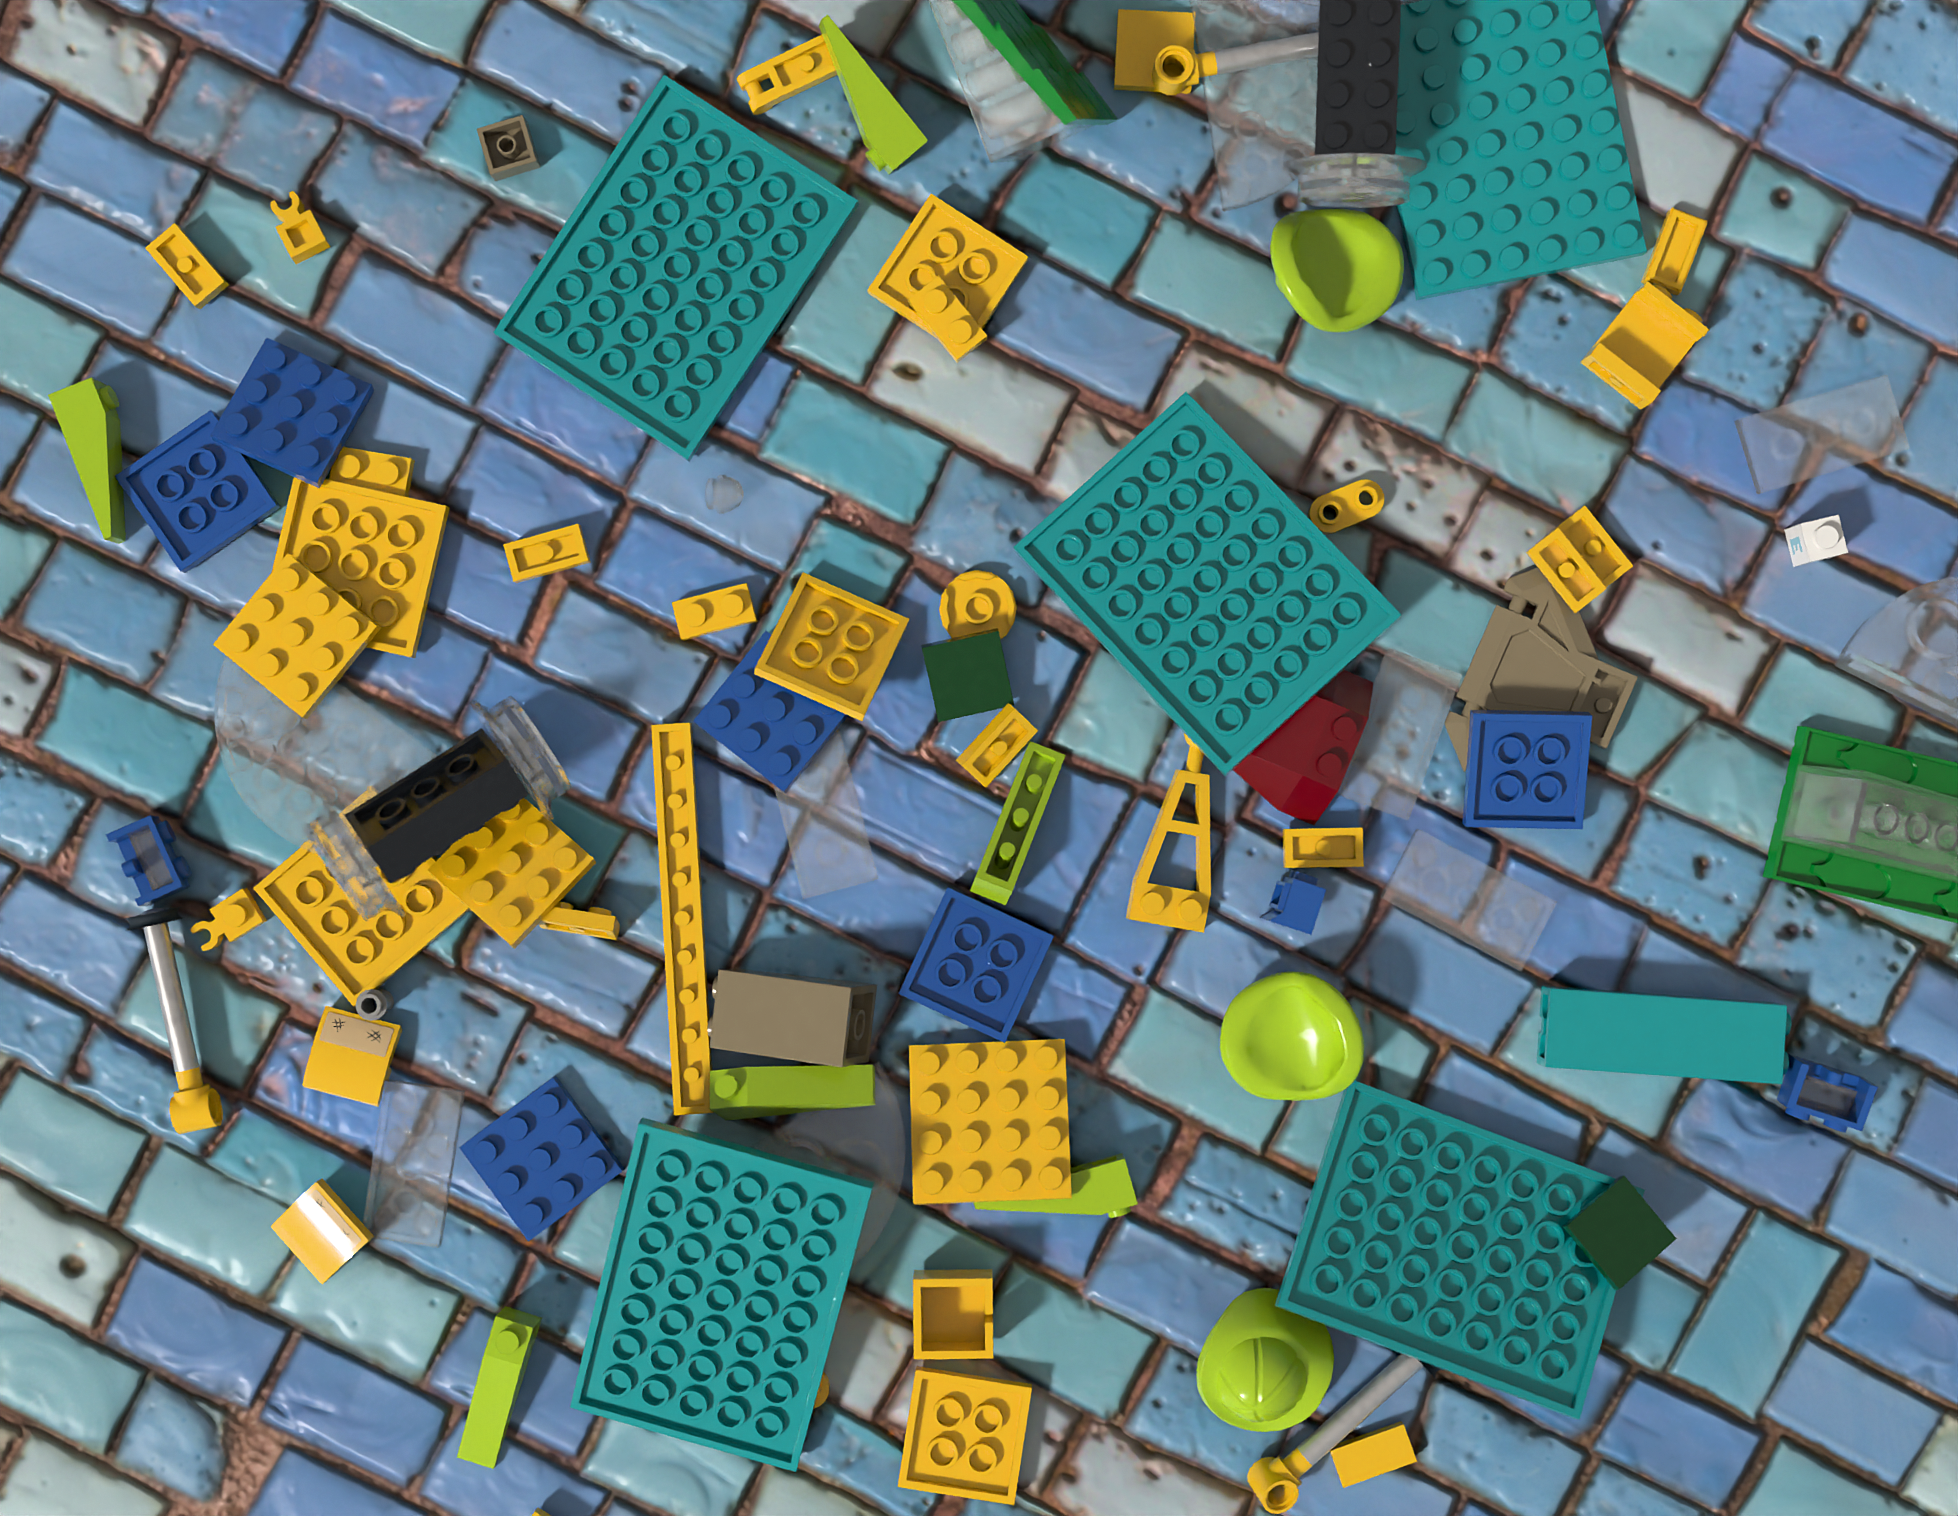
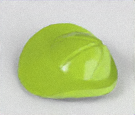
M1310 209L1292 212L1280 219L1274 226L1270 241V255L1275 272L1276 285L1284 293L1285 298L1294 310L1313 327L1332 333L1357 330L1378 319L1394 303L1403 280V251L1394 234L1375 217L1365 212L1349 209Z
M1289 971L1263 977L1241 990L1231 1001L1224 1015L1220 1034V1052L1223 1063L1232 1078L1243 1089L1257 1097L1292 1101L1331 1097L1345 1090L1356 1080L1363 1064L1365 1049L1363 1032L1352 1006L1334 986L1313 974Z
M1259 1288L1237 1296L1228 1305L1210 1331L1198 1358L1196 1379L1202 1400L1219 1419L1243 1430L1256 1432L1279 1431L1306 1420L1323 1401L1332 1380L1334 1349L1325 1324L1275 1306L1279 1289Z

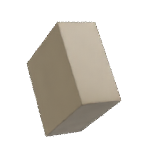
M523 115L477 128L489 173L495 181L541 168L528 122Z

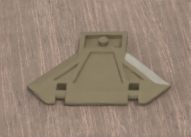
M1538 567L1508 578L1502 590L1513 596L1508 609L1498 605L1495 606L1456 697L1466 701L1461 715L1449 711L1444 722L1463 772L1466 771L1470 710L1589 712L1592 715L1590 744L1606 749L1638 678L1598 659L1580 612L1574 613ZM1527 603L1536 606L1531 619L1522 615Z

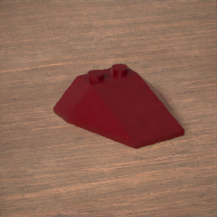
M1342 670L1236 766L1233 771L1276 810L1308 824L1315 825L1339 791L1369 718L1374 682Z

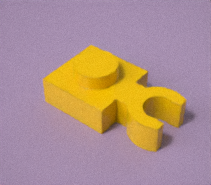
M294 191L289 192V196L292 199L290 208L282 210L275 200L270 202V206L277 218L284 222L275 228L291 259L297 265L331 246L315 215L310 209L304 212L303 202Z
M242 888L209 909L215 918L213 921L198 922L192 926L190 931L192 934L199 933L203 929H207L210 932V941L201 946L202 950L206 951L217 948L223 940V935H226L229 942H234L268 920L248 888Z

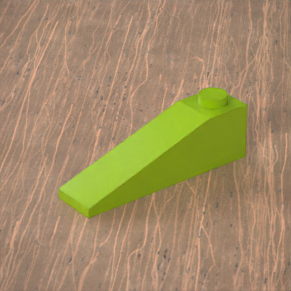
M827 14L821 19L819 28L864 145L868 148L865 155L879 172L885 169L888 174H891L928 142V139Z
M91 377L48 394L103 538L104 540L120 544L126 541L124 489L115 477L123 471L120 418L116 411V408L119 407V401L111 386Z
M1029 741L971 886V892L1003 905L1007 904L1066 755Z
M829 1065L764 1066L710 1071V1110L725 1121L876 1105L875 1066L851 1065L847 1067Z
M1123 1153L1071 1167L1072 1199L976 1202L974 1207L980 1210L1087 1215L1108 1213L1109 1218H1114L1130 1213V1206L1137 1205L1138 1203Z
M507 1306L495 1316L483 1354L457 1458L492 1469L496 1467L542 1317Z

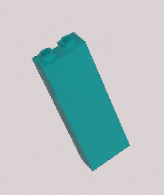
M1541 986L1540 1017H1542L1541 1032H1538L1537 1064L1544 1067L1782 1084L1783 1075H1786L1788 1071L1789 1057L1785 1051V1036H1788L1791 1030V1016L1787 1012V1005L1764 1001Z

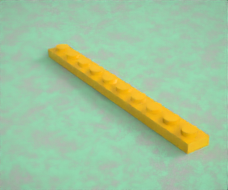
M692 723L651 725L674 1115L714 1113L710 1110V1071L713 1070L710 1048L711 1038L708 1036L709 1002Z

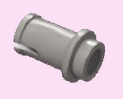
M365 990L356 1000V1011L365 1020H378L388 1013V1009L391 1010L393 1008L394 998L387 990Z

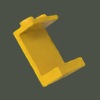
M1648 281L1633 294L1580 362L1640 410L1655 400L1661 392L1659 387L1693 344L1704 337L1710 330L1702 324L1703 320L1696 312L1688 308H1681L1671 300L1672 295L1668 290L1658 284L1652 285Z

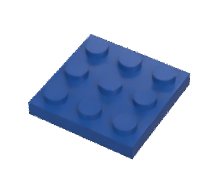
M266 338L213 429L211 437L217 443L320 489L370 400L374 388L372 384L270 338Z
M212 410L115 476L177 568L183 573H187L281 508L246 455L212 439L211 433L220 419L217 413Z
M765 631L693 722L786 794L848 715L754 674L755 667L772 635Z
M1470 710L1462 822L1464 826L1583 829L1592 715L1589 712Z
M947 887L899 994L1005 1043L1054 935Z
M557 1076L552 1077L459 1147L528 1242L625 1169Z

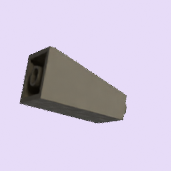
M736 968L719 969L718 976L714 979L712 986V996L715 999L714 1013L708 1022V1036L711 1038L710 1048L836 1067H847L869 1062L877 984Z

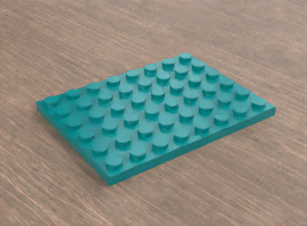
M1401 0L1395 162L1394 164H1389L1416 300L1643 256L1647 249L1595 0Z
M663 75L493 333L690 462L855 212L859 202L680 84Z
M1187 392L1180 396L1013 547L1015 552L1224 776L1228 775L1401 618V613Z
M1354 1081L1343 1092L1275 1306L1573 1419H1580L1616 1290H1614L1562 1226L1616 1179ZM1633 1185V1187L1643 1197L1645 1190Z
M642 1117L638 1124L570 1408L796 1472L874 1182Z

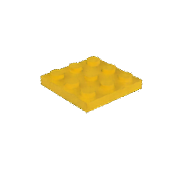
M930 194L867 292L936 338L908 303V299L939 275L983 330L1027 263L1028 256L935 195Z
M287 553L213 645L299 716L308 719L380 631L381 627L293 555Z
M803 572L755 667L754 674L863 721L908 626L909 618Z
M523 798L511 810L503 811L487 821L480 830L467 834L453 843L427 871L515 949L550 910L596 864V861L528 800Z
M916 1366L898 1487L1014 1505L1032 1384Z

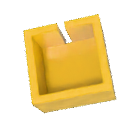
M992 1269L914 1270V1359H993Z

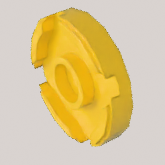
M974 570L960 574L949 583L941 595L939 612L943 627L951 638L998 628L1001 640L1007 636L1014 624L1017 606L1014 594L1004 580L992 572Z

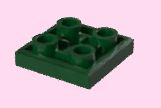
M998 628L921 645L938 722L1004 708L1008 703L1014 706Z
M1619 1176L1562 1226L1614 1290H1620L1677 1239L1625 1176Z

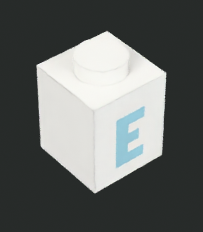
M1839 515L1801 523L1784 529L1793 567L1848 553Z

